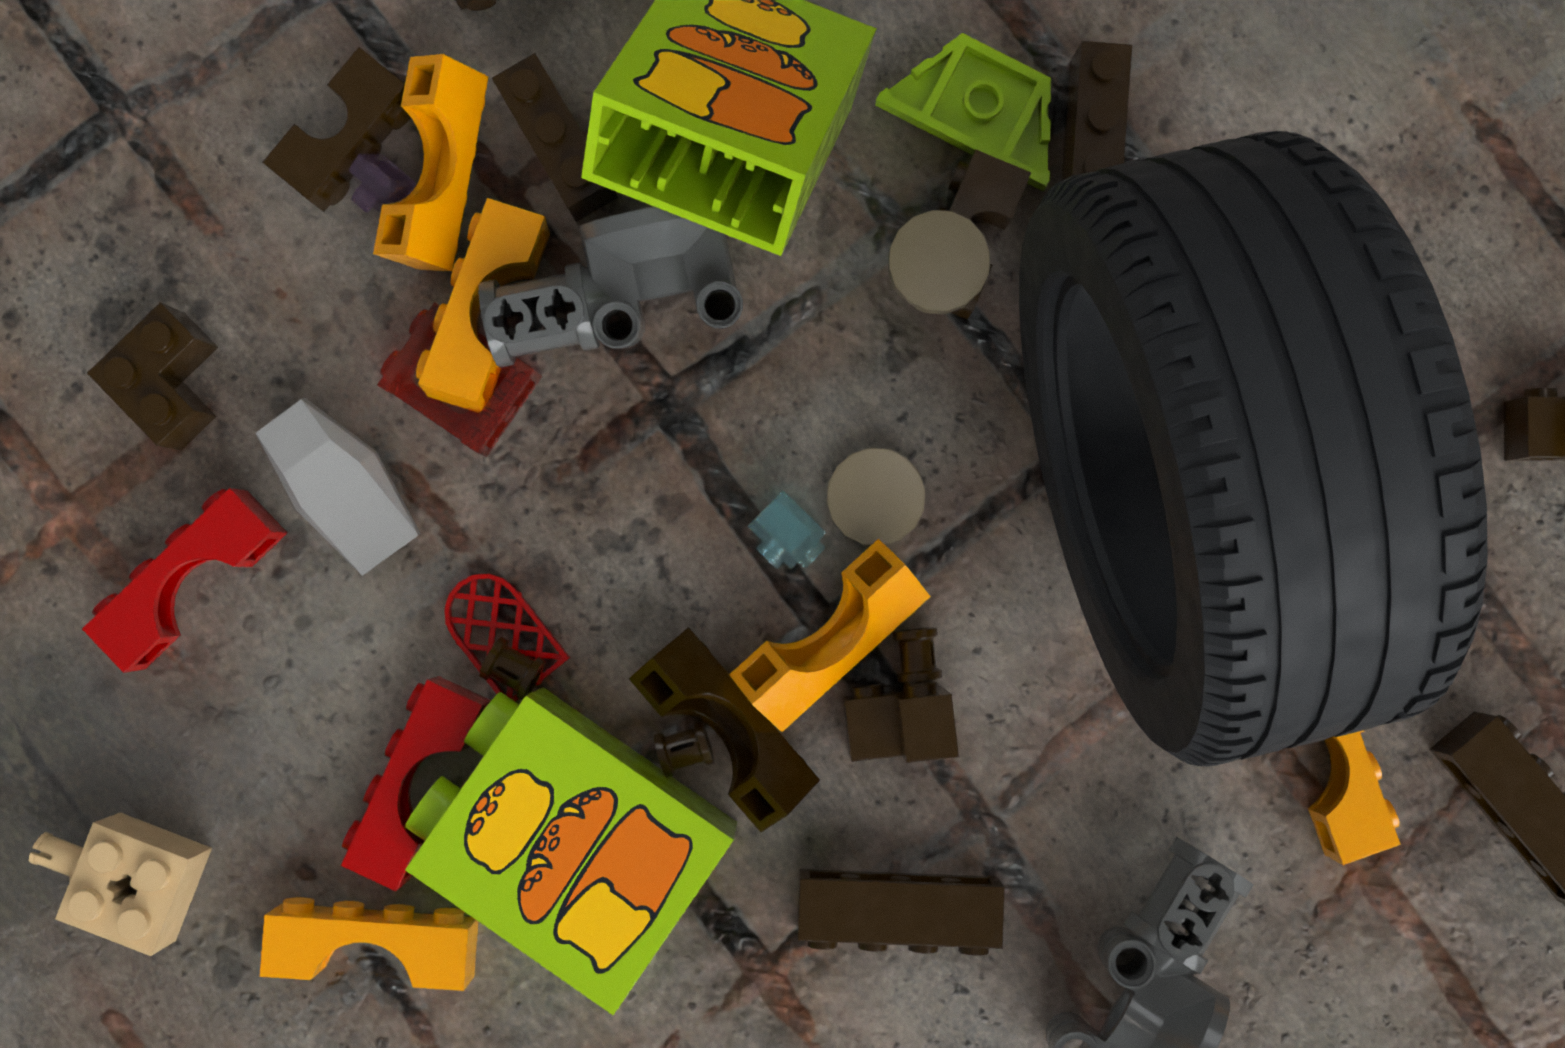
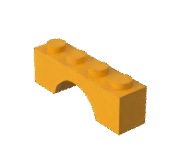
M444 54L410 57L401 107L412 118L420 133L424 151L423 169L416 187L407 197L395 203L382 205L373 251L374 255L418 270H453L489 76Z
M489 198L486 199L482 213L476 212L473 215L468 228L467 238L470 241L466 256L465 258L459 257L452 270L450 283L454 287L448 304L442 303L439 306L434 319L433 330L437 334L431 350L425 349L422 352L416 368V377L419 379L418 384L428 397L485 415L501 367L499 368L496 365L491 352L479 341L477 330L478 317L481 311L478 294L479 284L483 281L496 279L500 286L516 280L534 279L550 236L545 216Z
M879 538L841 572L843 580L841 600L832 617L818 631L807 638L793 643L780 644L765 641L729 674L751 704L781 732L790 726L931 597L909 568Z
M1364 730L1338 737L1332 736L1324 740L1331 759L1330 777L1324 792L1308 808L1324 855L1342 865L1401 845L1395 828L1399 827V818L1391 802L1383 797L1378 780L1382 779L1381 768L1375 756L1366 750L1361 736Z
M293 897L284 899L283 903L264 915L259 977L311 980L327 966L337 948L351 943H371L390 951L404 965L414 988L464 991L475 975L478 921L473 917L464 916L465 912L458 908H439L434 910V914L414 913L415 907L405 904L384 906L383 910L364 909L365 904L359 901L335 902L333 907L314 906L315 900L311 898Z

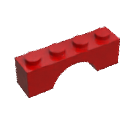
M221 489L210 496L201 507L204 511L203 514L191 525L184 524L172 532L165 541L168 547L155 559L150 558L139 564L128 577L131 582L119 594L113 593L107 596L94 607L92 614L95 617L82 630L123 673L145 670L181 636L175 619V598L181 583L192 570L212 560H218L233 567H253L288 533L248 490Z
M440 676L427 679L425 685L422 683L417 684L406 705V710L412 712L404 730L398 728L394 732L386 747L385 756L390 758L383 775L377 774L366 790L363 802L369 805L362 821L355 820L343 840L342 848L348 851L341 864L342 867L394 891L399 890L410 880L411 874L405 871V869L425 842L405 828V824L413 812L410 791L414 775L422 762L431 754L444 751L461 752L470 747L464 743L465 737L477 718L490 703V699Z

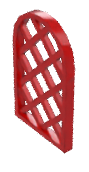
M493 574L471 575L460 581L449 593L444 608L445 624L456 645L462 649L479 672L482 663L471 650L487 651L488 654L495 644L496 628L514 630L512 648L520 653L535 657V659L540 657L559 660L541 674L535 686L540 685L547 676L571 658L524 599L522 593L505 578ZM478 579H491L495 581L493 597L476 595ZM471 583L469 594L459 593L465 585ZM504 585L511 591L516 599L500 598L501 586ZM455 598L468 600L466 618L452 617V606ZM475 601L493 603L491 621L473 619ZM499 604L517 605L515 624L497 622ZM523 608L537 626L521 625ZM453 623L466 624L464 640L458 634ZM472 625L490 627L488 645L470 643ZM521 631L538 633L536 651L519 649ZM544 636L547 637L559 654L543 652ZM493 678L486 680L496 694L499 692L505 694ZM507 686V693L505 695L515 702L520 698L517 697V694L513 696L514 689Z

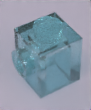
M784 491L747 526L762 540L756 549L776 569L783 562L790 569L797 562L804 568H807L826 548L819 541L826 532Z

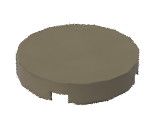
M931 210L914 216L898 230L889 249L888 274L894 290L902 299H905L914 308L924 313L947 314L964 308L980 293L989 275L990 251L984 234L970 219L953 211Z
M870 447L850 454L836 467L827 486L826 503L832 522L845 537L861 545L869 546L879 538L887 545L900 541L916 527L924 511L925 488L919 471L906 457L891 449Z

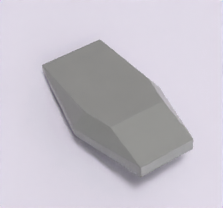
M300 399L256 432L296 511L362 576L421 534L377 451L308 399Z

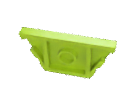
M961 33L943 46L942 51L936 56L927 58L911 70V74L890 89L885 88L876 99L875 106L971 155L974 154L976 149L1031 172L1027 183L1041 191L1045 190L1050 181L1048 143L1050 142L1051 121L1048 118V105L1051 102V78L964 33Z

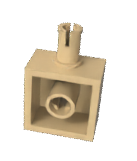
M120 812L93 822L84 847L55 837L49 832H44L32 847L41 852L39 854L31 852L29 862L69 876L70 882L56 915V920L152 956L176 941L212 848Z

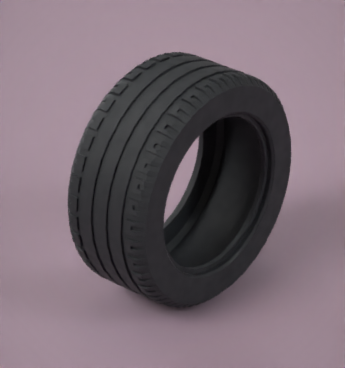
M1288 131L1259 132L1236 139H1226L1196 146L1189 150H1179L1149 157L1143 161H1132L1102 168L1096 172L1074 175L1056 183L1048 190L1027 225L1022 245L1019 272V314L1026 388L1044 484L1066 565L1096 648L1118 694L1135 722L1152 742L1181 761L1195 766H1216L1233 762L1237 759L1243 760L1276 752L1283 748H1293L1326 740L1332 736H1343L1372 729L1379 725L1403 721L1435 705L1440 697L1447 692L1449 686L1452 685L1473 642L1482 609L1488 559L1487 503L1481 449L1470 395L1453 336L1434 287L1410 239L1385 201L1359 172L1322 144L1315 142L1312 138Z

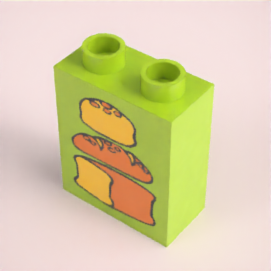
M655 0L593 92L581 178L782 256L851 111L877 28L805 0Z
M544 687L526 695L520 705L502 692H499L486 706L465 737L464 743L484 757L463 787L460 788L444 776H441L427 791L407 820L405 828L425 842L405 871L604 1010L614 1015L734 841L737 821L672 776L666 778L662 769Z

